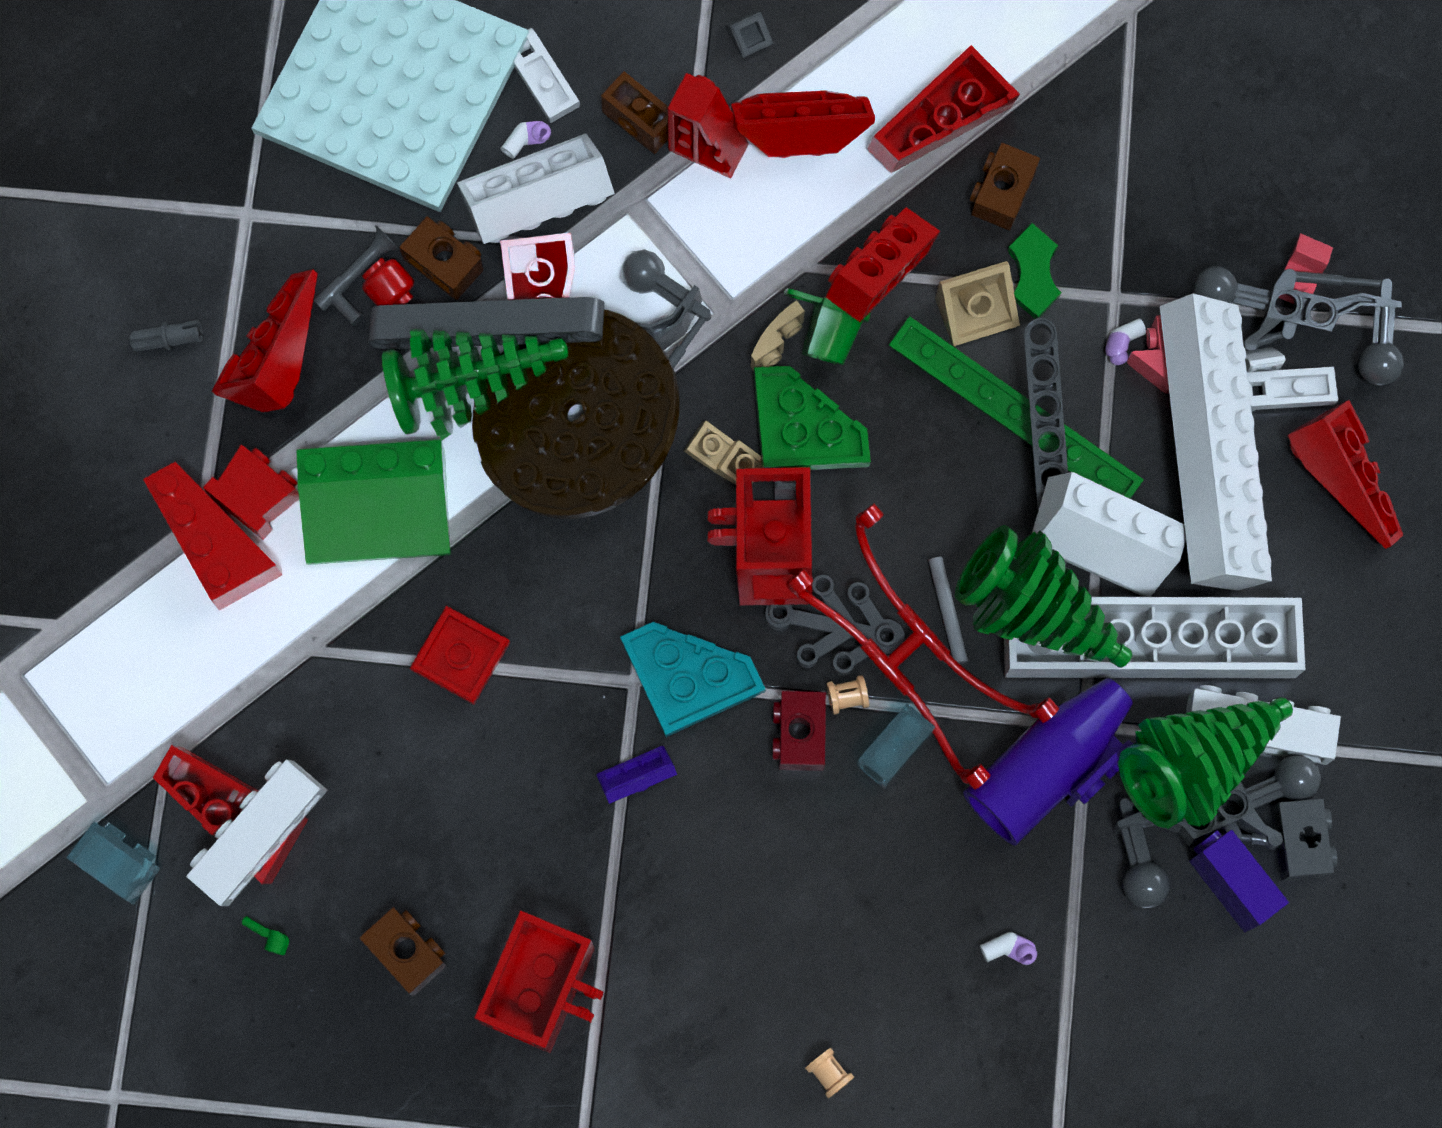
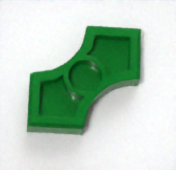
M1032 223L1009 246L1008 252L1016 262L1019 271V283L1014 291L1016 303L1034 319H1037L1051 307L1062 292L1055 286L1050 274V260L1055 254L1058 245Z

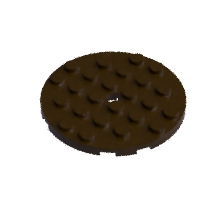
M605 309L603 338L601 340L566 343L569 351L568 357L554 362V360L546 362L547 372L536 378L532 367L527 368L528 384L519 391L516 390L510 373L506 374L509 397L500 403L497 402L495 392L492 393L489 381L486 379L488 385L486 391L490 400V409L482 415H478L475 411L476 406L474 402L472 418L473 439L477 444L482 460L480 463L486 475L510 500L526 510L541 516L557 519H579L594 516L619 506L633 497L652 479L664 462L674 441L679 420L680 397L676 374L668 356L660 344L636 322L619 313ZM526 344L519 345L520 350L527 348ZM574 405H582L584 414L570 422L568 420L570 408Z

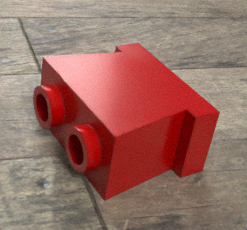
M241 444L219 480L217 481L212 477L203 488L211 499L260 539L264 540L272 531L269 524L299 500V493L295 488L298 483L284 470L276 473L268 466L271 461L257 448L250 452Z

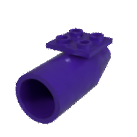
M1106 678L1060 704L1058 712L1047 722L1043 723L1038 718L986 769L991 776L982 786L974 790L970 785L963 791L966 801L997 835L1014 846L1067 795L1070 796L1067 803L1071 807L1078 800L1085 805L1105 785L1101 778L1106 775L1111 779L1119 771L1118 761L1120 753L1133 745L1130 740L1122 744L1114 736L1133 705L1130 696L1115 681Z

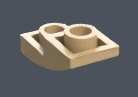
M797 300L785 308L761 335L751 355V368L753 371L754 367H772L782 358L781 354L784 350V340L782 337L784 336L788 339L798 333L803 327L805 310Z
M707 421L700 424L683 450L689 456L735 485L736 469L762 468L761 456L740 440L733 441Z

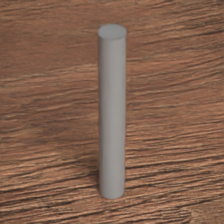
M931 558L928 561L951 654L959 664L967 662L968 658L943 558Z

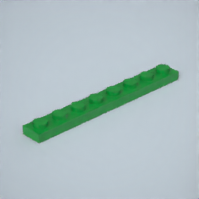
M909 316L889 344L890 348L1033 447L1029 399ZM1038 405L1036 406V411L1039 415L1043 417L1051 416ZM1064 424L1068 472H1074L1131 499L1144 479ZM1049 434L1044 435L1039 441L1040 449L1046 453L1056 451L1060 445L1058 438Z

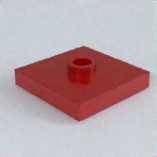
M446 606L412 663L410 670L475 705L510 645V640Z

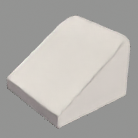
M1272 347L1246 351L1245 362L1247 372L1279 370L1286 361L1285 355Z

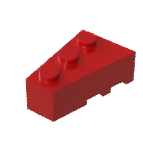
M686 73L667 108L669 151L731 179L749 143L745 136L737 131L733 119L734 115L719 87L715 86L714 82L705 76L697 75L695 77Z

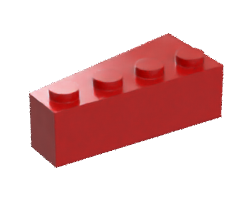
M970 45L874 135L867 149L890 173H893L1010 109L1020 93Z
M176 462L143 479L210 600L219 611L283 576L277 565Z
M174 745L170 746L153 776V779L186 811H189L202 824L201 826L213 836H215L218 829L227 820L231 819L234 821L243 811L240 808V804L252 791L259 792V790L189 750ZM304 817L254 876L261 884L273 883L306 825L308 818Z

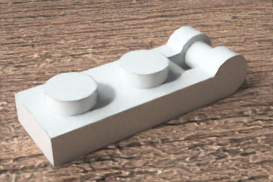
M530 28L528 29L529 34L522 53L528 49H531L533 53L523 58L519 52L514 65L546 118L552 123L579 108L580 102L535 31Z
M1334 367L1247 372V379L1250 384L1251 412L1261 409L1335 405L1338 402ZM1262 386L1263 395L1253 396L1252 387Z

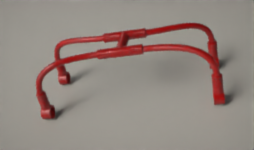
M873 503L856 516V535L863 556L874 578L890 602L898 610L897 614L913 631L903 643L887 656L871 638L867 639L860 630L838 612L805 591L814 581L805 569H802L795 576L787 580V588L840 625L861 644L860 648L895 687L904 696L907 695L914 703L933 732L956 774L964 783L970 784L975 790L982 786L990 778L991 774L981 763L972 769L963 768L932 713L913 689L914 685L898 669L899 665L924 643L940 661L943 660L961 678L988 697L1011 709L1029 714L1034 718H1039L1045 723L1058 712L1059 707L1050 697L1031 706L1011 699L977 679L950 655L951 651L938 639L914 610L900 600L881 572L865 533V527L869 529L884 515Z

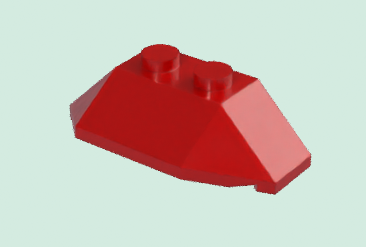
M828 90L756 94L741 102L731 104V111L734 115L733 119L737 131L768 157L787 158L800 155L822 156L824 154H836L875 123V114L867 96L859 95L854 97L847 93Z

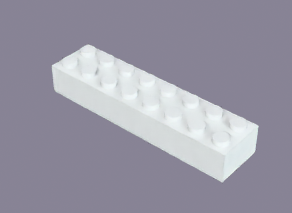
M1190 294L1160 306L1191 584L1238 591L1272 581L1271 558L1268 552L1266 535L1267 524L1264 519L1262 502L1263 490L1260 484L1258 469L1259 457L1255 445L1254 418L1251 412L1249 395L1250 384L1246 371V351L1242 338V317L1239 312V305L1197 294Z
M1091 597V605H1098L1105 615L1104 623L1111 622L1117 630L1118 637L1116 642L1122 643L1132 650L1130 662L1122 668H1118L1109 662L1107 657L1102 661H1092L1085 659L1084 653L1083 655L1073 656L1063 653L1062 647L1058 651L1041 647L1040 641L1033 646L1018 641L1019 638H1013L1012 640L1004 639L1005 678H1297L1305 671L1302 598Z

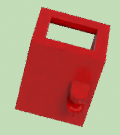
M810 467L736 469V508L710 509L708 511V521L715 525H737V528L710 530L708 532V541L711 545H737V579L740 605L808 604L793 594L787 588L786 583L789 578L795 576L802 569H805L812 577ZM796 481V500L753 501L752 482ZM812 583L805 589L811 595Z
M520 910L474 1019L484 1026L551 1053L567 1013L590 1023L595 1015L584 1007L572 1005L576 992L579 991L584 996L594 1000H601L603 996V991L581 982L595 949L592 941Z

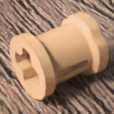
M863 675L857 676L854 681L835 685L832 681L826 683L833 715L839 714L841 709L860 705L863 708L869 707V697Z
M831 1047L805 1068L808 1073L813 1072L827 1090L825 1095L828 1099L855 1078L852 1073L847 1074L833 1056L834 1051Z

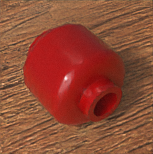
M381 258L362 275V278L365 280L362 290L376 306L407 304L413 298L410 291L414 287L415 281L395 259L385 261Z

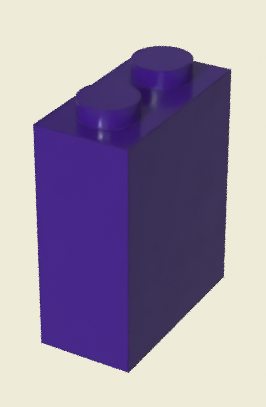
M1217 830L1193 848L1197 855L1189 861L1244 933L1260 926L1289 903L1233 830H1230L1223 836Z

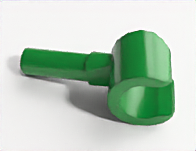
M248 916L242 920V925L267 938L264 950L285 955L289 944L287 935L267 927L265 928Z

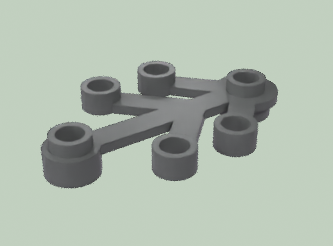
M822 574L814 578L812 582L813 594L821 598L826 605L847 619L867 639L871 638L886 655H890L904 642L905 634L903 628L894 620L882 618L869 598V588L862 582H855L850 585L847 592L848 601L852 605L859 607L869 624L864 625L854 622L834 592V582L831 577ZM820 581H825L829 584L830 588L826 592H820L817 590L816 584ZM854 589H861L864 591L865 597L857 600L853 598L851 592ZM768 605L765 611V621L773 630L783 631L791 625L830 633L813 645L804 644L798 649L797 661L805 668L815 666L819 658L847 640L854 638L829 617L794 610L792 605ZM776 608H783L787 615L783 619H777L774 617L773 611ZM882 631H890L893 634V640L890 642L882 641L880 633ZM861 645L850 653L839 652L835 655L832 666L837 674L842 676L850 674L854 666L868 658V655L860 648ZM805 650H810L814 653L815 658L810 662H806L801 658V653ZM840 658H847L851 666L848 669H840L837 666V661Z

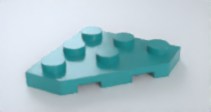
M655 622L620 637L665 737L766 692L750 656L720 648L714 643L689 634L684 635Z

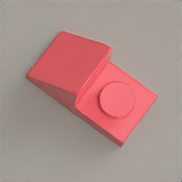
M1300 233L1284 270L1292 269L1298 272L1323 273L1329 263L1333 247ZM1295 282L1293 290L1313 294L1317 284ZM1287 294L1278 297L1294 304L1293 299Z
M1161 315L1155 317L1151 327L1147 328L1146 331L1147 347L1153 350L1131 352L1127 364L1163 393L1169 394Z

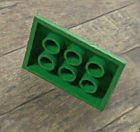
M441 439L296 449L298 492L306 565L451 555L446 454Z

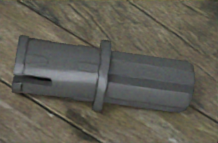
M198 319L170 325L167 322H163L161 327L133 331L130 335V343L133 351L136 352L161 347L171 350L176 345L202 342L203 330Z

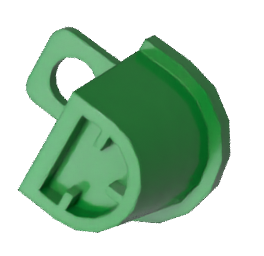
M785 289L783 295L814 304L802 355L833 364L844 365L862 323L869 322L871 313L859 322L825 297L820 298L797 290Z

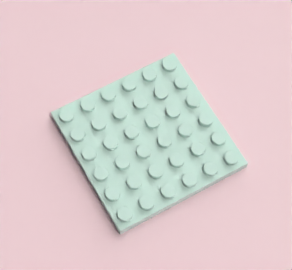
M319 0L252 126L253 133L441 212L515 67L514 61L518 53H522L529 30L457 0Z

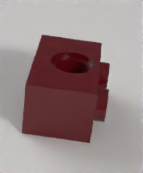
M782 691L781 702L774 701L773 723L780 724V738H773V760H780L779 770L823 771L825 767L826 692ZM795 723H802L808 728L809 735L804 739H795L790 735L789 727Z

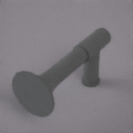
M376 225V236L369 248L313 300L323 311L333 304L350 321L352 326L358 324L364 315L342 294L381 255L389 251L401 253L392 240Z

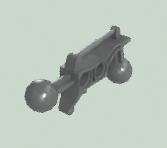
M646 249L633 251L625 257L621 267L623 283L631 291L639 294L655 292L677 307L671 316L650 325L637 324L645 329L665 350L686 334L695 315L699 317L679 346L677 345L669 356L674 369L705 321L711 319V312L701 304L702 297L697 286L694 285L689 291L665 274L664 263L656 253Z
M1210 266L1197 274L1193 282V294L1265 311L1258 329L1243 341V346L1247 350H1255L1257 347L1273 343L1277 339H1291L1294 337L1297 325L1332 332L1340 316L1360 306L1374 307L1372 342L1360 354L1358 361L1359 373L1369 384L1381 387L1388 386L1397 381L1403 372V355L1393 345L1395 309L1402 307V302L1391 299L1392 281L1390 279L1350 278L1343 275L1298 272L1286 269L1280 274L1271 290L1237 283L1235 276L1230 270L1222 266ZM1295 282L1338 286L1348 284L1380 287L1379 296L1357 293L1332 299L1293 289ZM1283 294L1289 295L1294 301V309L1287 315L1280 314L1275 307L1277 298ZM1316 303H1323L1329 309V316L1323 323H1317L1311 317V309ZM1284 321L1280 332L1268 333L1278 323Z
M1294 755L1286 757L1277 765L1274 777L1244 789L1240 782L1230 792L1231 796L1228 800L1237 803L1240 810L1239 814L1229 815L1220 806L1217 810L1218 813L1212 821L1206 824L1205 829L1197 830L1187 823L1185 817L1171 828L1163 829L1179 833L1188 846L1205 840L1217 830L1224 834L1233 830L1241 841L1266 845L1267 848L1272 850L1277 849L1283 842L1281 833L1265 825L1255 809L1281 797L1292 801L1310 799L1320 788L1321 775L1319 768L1311 759L1304 756ZM1124 798L1119 804L1122 820L1117 821L1113 829L1115 834H1122L1130 868L1125 873L1123 879V891L1127 899L1135 906L1154 908L1161 905L1167 899L1170 892V879L1162 867L1152 863L1143 828L1156 825L1146 819L1141 812L1134 814L1132 808L1135 806L1132 800ZM1240 829H1242V830H1244V831H1246V832H1248V833H1250V834H1241Z

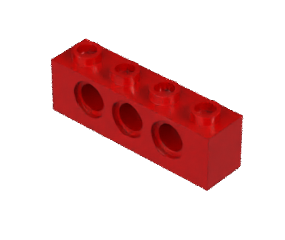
M907 207L896 217L891 214L883 223L880 233L873 231L865 241L863 249L857 247L847 259L845 266L839 264L834 269L828 279V282L832 285L825 298L861 322L927 256L940 230Z

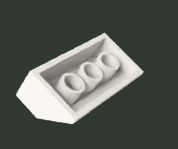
M586 133L457 182L477 233L484 244L505 240L509 234L520 230L535 229L543 221L553 217H566L573 213L574 209L585 205L600 204L606 200V197L615 194L603 156Z
M1074 472L1048 477L1033 532L1035 531L1036 534L1039 531L1045 533L1051 541L1052 549L1058 551L1064 561L1143 597H1150L1178 564L1186 541L1185 525Z

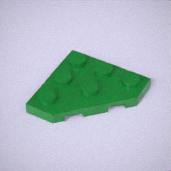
M791 366L754 367L753 378L762 468L810 467V470L869 467L871 460L868 432L865 426L857 420L853 421L839 410V405L818 388L815 390L800 378L801 375Z

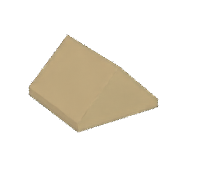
M1007 261L939 282L935 300L953 346L1020 326L1010 266Z

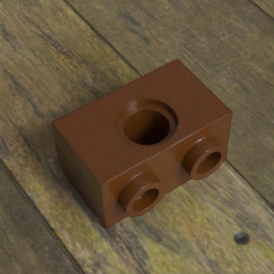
M623 71L601 95L602 113L655 155L668 141V106Z
M1001 142L997 154L990 152L985 162L983 172L988 174L984 183L977 181L969 201L975 203L972 216L1010 231L1036 173L1040 158ZM997 181H1004L1008 183L1011 188L1008 190H1001L997 188L994 183Z
M426 216L400 245L399 248L403 260L457 301L484 271L480 258L481 253L471 243L465 241L462 244L454 238L453 230L444 222L439 220L435 223ZM443 251H448L453 254L452 257L446 261H439L435 259L436 256Z
M393 907L360 937V940L411 996H415L447 966L440 959L446 953L431 937L425 942L419 936L416 930L420 927V924L407 910L400 914ZM404 940H412L416 945L415 953L409 959H400L397 956V946Z

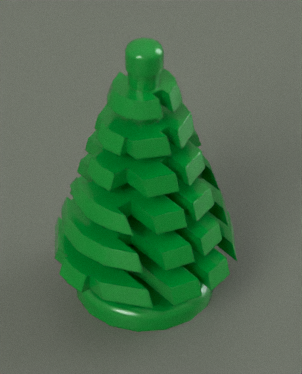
M410 329L411 359L416 357L419 364L414 369L415 377H411L404 358L396 350L383 351L382 366L392 408L404 434H413L419 430L421 420L417 399L422 398L425 411H432L434 416L430 423L437 436H440L441 441H443L453 433L452 416L460 428L471 422V404L467 403V394H469L470 399H474L475 411L478 415H482L490 409V400L486 391L488 389L486 379L489 381L492 393L495 392L497 402L500 403L509 397L506 374L510 373L514 386L519 391L528 384L527 368L532 367L536 378L547 372L546 362L564 360L568 357L569 351L566 342L562 338L549 341V343L541 345L538 337L525 336L527 348L520 350L517 338L514 335L502 334L505 354L500 355L493 335L479 333L482 346L480 351L483 359L481 360L477 347L473 345L471 334L468 332H456V345L459 346L461 353L458 357L457 351L453 352L451 343L453 341L446 331L433 330L432 345L424 330ZM432 347H433L434 352H435V351L438 352L439 359H440L439 361H438L437 356L432 357L431 352H430V349H431ZM446 400H447L448 406L453 405V408H454V411H455V413H454L453 415H452V412H451V408L447 409V407H446V404H445V401H446Z
M1006 525L997 527L982 541L966 563L955 588V598L965 606L977 604L976 607H979L973 615L972 624L977 632L988 635L996 633L997 636L1008 640L1019 638L1018 641L1033 646L1040 641L1041 647L1056 651L1062 647L1063 653L1073 656L1083 655L1084 653L1085 659L1092 661H1102L1107 657L1109 662L1118 668L1126 666L1132 658V650L1124 644L1116 642L1118 637L1117 630L1111 622L1104 623L1105 615L1098 605H1091V595L1085 587L1078 586L1079 580L1071 569L1065 567L1063 557L1058 551L1052 549L1051 541L1042 531H1039L1037 534L1034 531L1018 543V536L1012 529Z
M1279 697L1269 704L1263 701L1247 703L1246 706L1236 704L1227 706V708L1217 707L1207 709L1206 711L1198 710L1187 712L1186 714L1179 713L1143 720L1138 724L1141 731H1135L1136 743L1123 750L1118 761L1120 777L1127 794L1145 818L1158 827L1169 829L1181 822L1184 817L1189 825L1198 827L1201 824L1203 826L1212 821L1218 813L1219 807L1231 796L1230 792L1243 780L1246 772L1265 750L1269 740L1272 741L1281 728L1280 722L1292 716L1293 707L1286 698Z

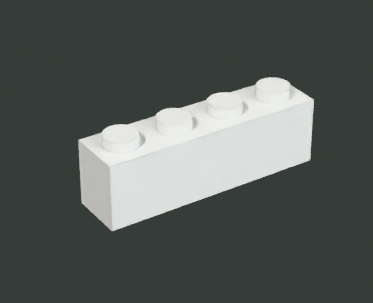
M1201 685L1200 689L1195 688L1188 695L1186 713L1198 710L1206 711L1207 709L1217 707L1227 708V706L1236 704L1246 706L1247 703L1259 700L1258 696L1252 693L1237 692L1236 696L1223 694L1222 689L1219 687ZM1289 701L1293 707L1292 716L1280 722L1281 728L1272 741L1269 740L1262 753L1281 757L1301 755L1311 759L1314 763L1327 765L1335 760L1341 716L1330 714V709L1320 706H1309L1308 710L1294 707V702Z
M286 759L284 763L278 761L264 777L267 783L259 792L252 791L242 801L240 808L243 811L234 821L231 819L227 820L216 832L215 837L218 840L209 850L206 848L201 850L191 861L190 866L193 869L186 877L219 906H229L328 791L295 761Z

